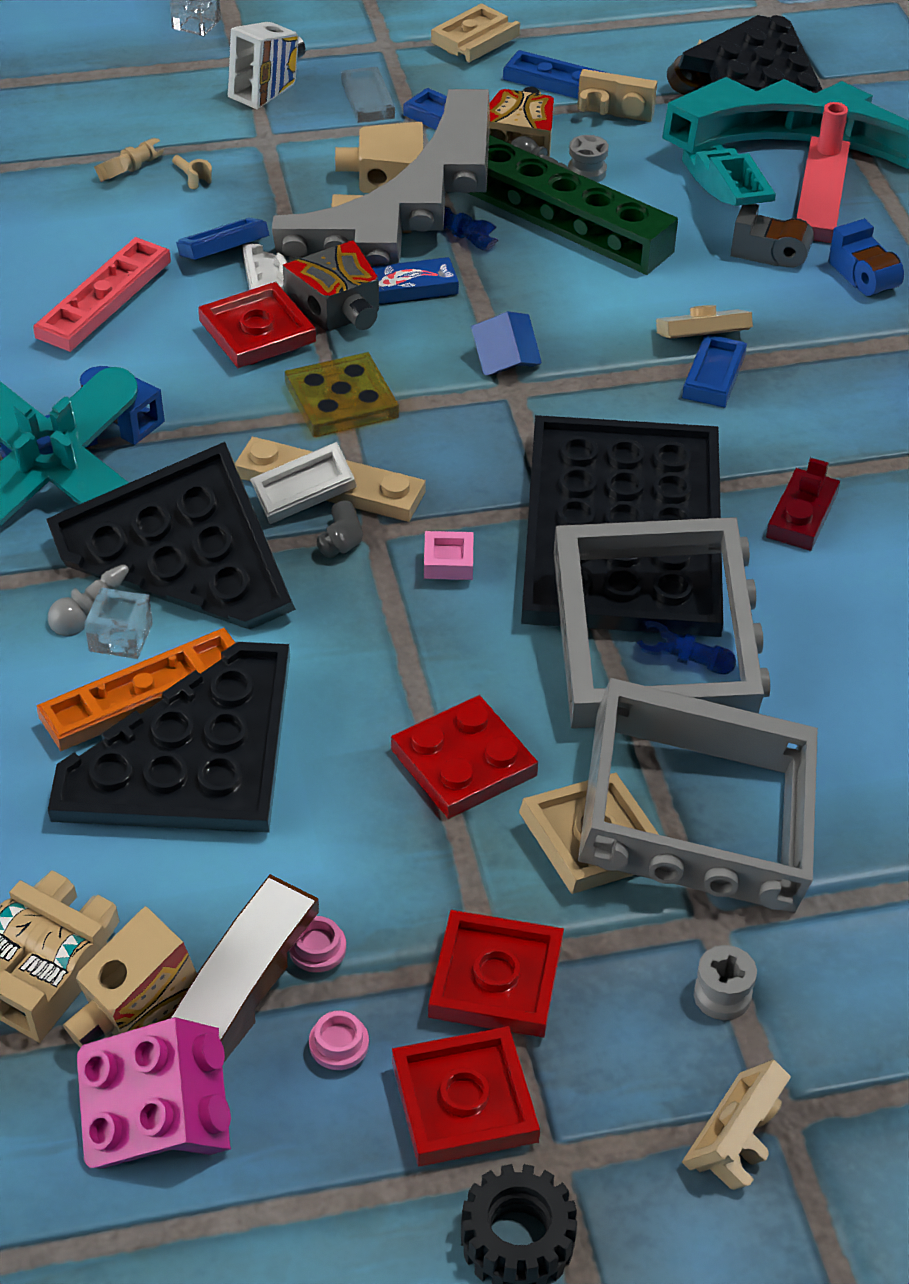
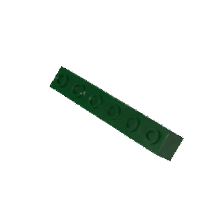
M489 135L487 191L469 192L468 194L645 275H648L674 253L678 225L677 217Z

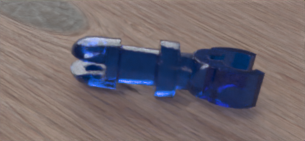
M445 206L444 229H450L452 235L458 238L466 237L474 246L483 251H488L498 242L497 238L489 236L497 228L494 224L486 220H472L470 215L463 212L455 214L449 207Z
M656 621L644 622L647 630L654 629L659 631L662 640L667 642L659 641L658 644L650 646L644 644L642 640L638 641L637 644L642 651L652 655H661L663 653L678 657L677 662L688 665L689 661L707 666V670L725 675L734 670L736 658L731 650L718 645L711 647L696 642L697 637L686 634L685 638L668 631L666 626Z

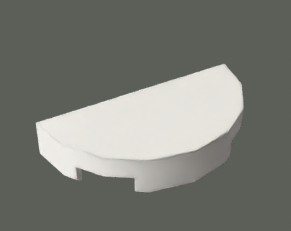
M242 244L249 290L273 282H277L284 290L283 264L287 263L285 257L277 252V255H274L273 253L263 251V246L260 244Z

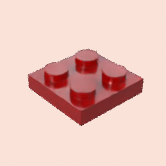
M277 282L198 307L199 321L237 368L252 365L316 342V328Z
M480 695L391 736V750L447 819L536 777L538 773V761Z
M450 910L428 1003V1018L490 1029L509 1026L513 1033L545 1038L563 943L564 928Z
M509 1026L392 1048V1065L418 1167L539 1143L540 1127Z

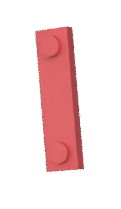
M135 237L33 325L35 338L71 352L171 262L170 250Z

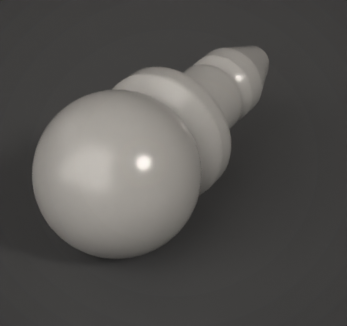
M120 565L106 571L101 575V579L95 580L85 589L84 593H80L74 588L71 591V598L65 597L55 601L48 611L50 628L55 633L63 636L75 635L81 632L88 623V617H96L98 615L94 605L101 603L110 595L111 590H116L121 585L128 573V566Z

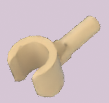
M179 155L173 157L172 162L188 175L189 188L197 189L199 187V179H204L207 183H211L212 165L208 161L196 159L189 163Z

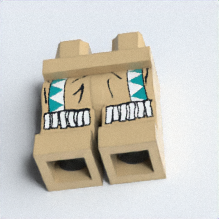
M53 870L34 887L20 880L9 892L11 898L0 904V1021L38 1043H41L82 991L76 980L78 972L107 944L108 938L120 922L116 905L100 895L92 896L79 912L69 907L77 898L75 886L68 878Z

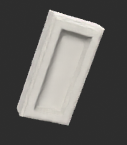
M337 442L250 479L270 524L357 487L354 476Z

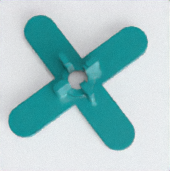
M109 367L99 371L71 398L63 397L52 407L53 410L49 413V418H46L0 381V442L11 450L0 461V526L49 481L78 504H82L129 483L88 451L86 447L135 402L138 395V386L131 372L120 367ZM50 436L53 448L52 454H40L37 444L39 438Z

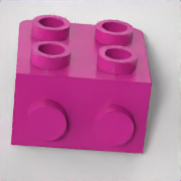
M174 1017L85 1044L79 1049L77 1068L84 1161L88 1167L103 1169L172 1149L207 1155L231 1150L229 1137L231 1113L225 1097L222 1067L225 1053L219 1038V1028Z

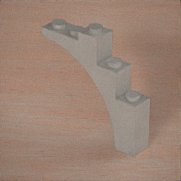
M448 89L443 116L433 137L422 152L395 178L369 194L339 206L314 212L273 216L272 233L276 254L279 252L283 256H309L354 240L371 266L400 263L402 230H443L446 192L469 193L487 191L490 128L489 89Z

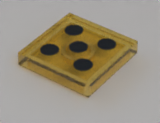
M369 352L285 371V384L313 438L399 418V404Z

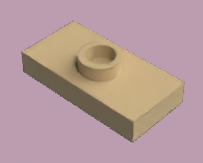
M716 305L690 307V315L657 318V334L672 339L749 330L750 327H753L752 312L740 309L716 312Z

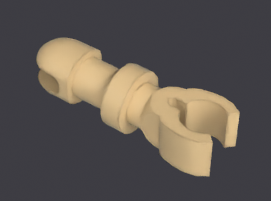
M151 138L140 143L136 148L129 146L121 150L119 156L96 165L94 168L100 181L102 182L108 178L111 179L127 170L130 172L136 171L141 168L143 162L152 161L160 157L164 152V148L155 151L153 147L160 140Z

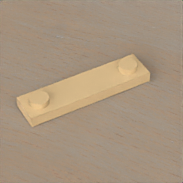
M252 436L235 462L241 479L251 481L250 479L312 453V451ZM346 460L357 487L326 501L337 503L346 500L350 501L356 509L410 522L425 494L426 480Z

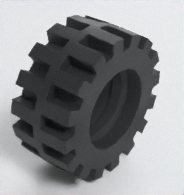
M512 1164L501 1166L500 1176H496L490 1170L482 1175L481 1186L474 1182L468 1191L467 1201L464 1200L461 1246H464V1258L467 1264H475V1275L481 1281L491 1276L493 1277L492 1284H547L549 1276L556 1281L563 1275L565 1264L569 1265L572 1259L577 1234V1209L574 1200L569 1201V1190L563 1182L554 1187L553 1174L544 1170L539 1177L534 1175V1166L523 1164L522 1172H514ZM524 1212L535 1216L543 1223L546 1232L536 1242L528 1245H514L500 1239L493 1232L492 1223L499 1216L506 1213Z

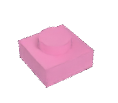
M425 531L424 579L473 580V532Z

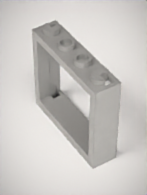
M737 517L556 526L554 562L571 728L596 726L597 711L606 688L594 689L580 560L722 553L741 681L647 687L759 713L763 697L770 696V676L768 669L760 668L758 654H761L763 651V631L761 624L753 623L751 610H754L756 607V586L753 579H746L745 566L749 565L750 558L749 542L747 537H740ZM618 701L619 707L629 709L630 704Z
M610 678L597 711L578 861L596 865L605 870H617L650 878L659 883L676 884L705 891L718 897H730L763 905L769 909L795 913L813 881L818 728ZM618 701L630 704L629 709L619 707ZM615 732L785 773L781 864L604 822ZM788 743L796 744V749L788 748Z

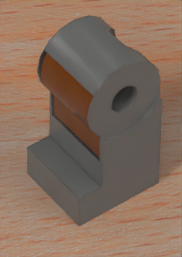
M742 205L735 221L730 256L784 267H797L805 262L814 239V231L806 221L799 218H791L784 221L758 215L760 205Z

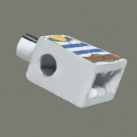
M272 22L231 28L228 97L254 109H259L293 86L296 81L297 59L305 54L303 40L296 32Z

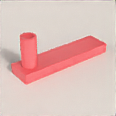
M830 102L824 106L819 137L811 136L796 217L806 221L814 231L813 241L825 243L832 242L833 231L837 227L850 146L849 141H843L848 108L839 102Z

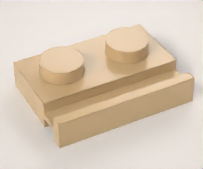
M482 3L431 29V43L452 55H465L466 61L469 63L520 36V22L514 21L510 23L508 22V16Z

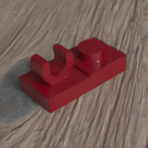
M810 457L807 471L795 468L768 523L766 538L812 551L840 486V480L826 477L828 462Z

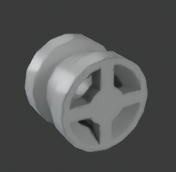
M581 135L573 138L569 146V154L572 159L568 162V168L595 182L602 181L606 177L607 165L604 161L608 156L609 145L607 141L595 135Z
M729 945L714 946L702 955L699 961L698 977L693 995L696 1005L703 1013L719 1020H732L745 1014L751 1004L757 975V968L751 956L742 949ZM723 976L724 980L720 982L719 978Z

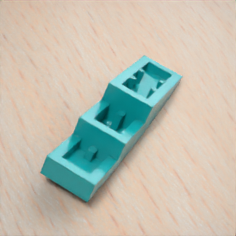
M722 144L693 154L683 149L682 162L694 179L719 201L734 206L775 201L776 193L749 153L738 154L735 148L724 149Z

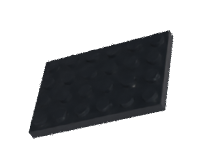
M535 415L521 624L561 627L554 562L556 526L721 518L718 426ZM722 553L580 560L587 628L722 636L724 623Z

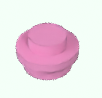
M316 916L290 948L289 954L292 961L299 968L309 972H325L335 968L344 959L346 954V937L333 920L323 916Z
M332 1011L325 1014L314 1025L309 1035V1049L312 1057L318 1064L331 1070L352 1068L359 1064L368 1052L369 1035L366 1027L355 1015L346 1011Z

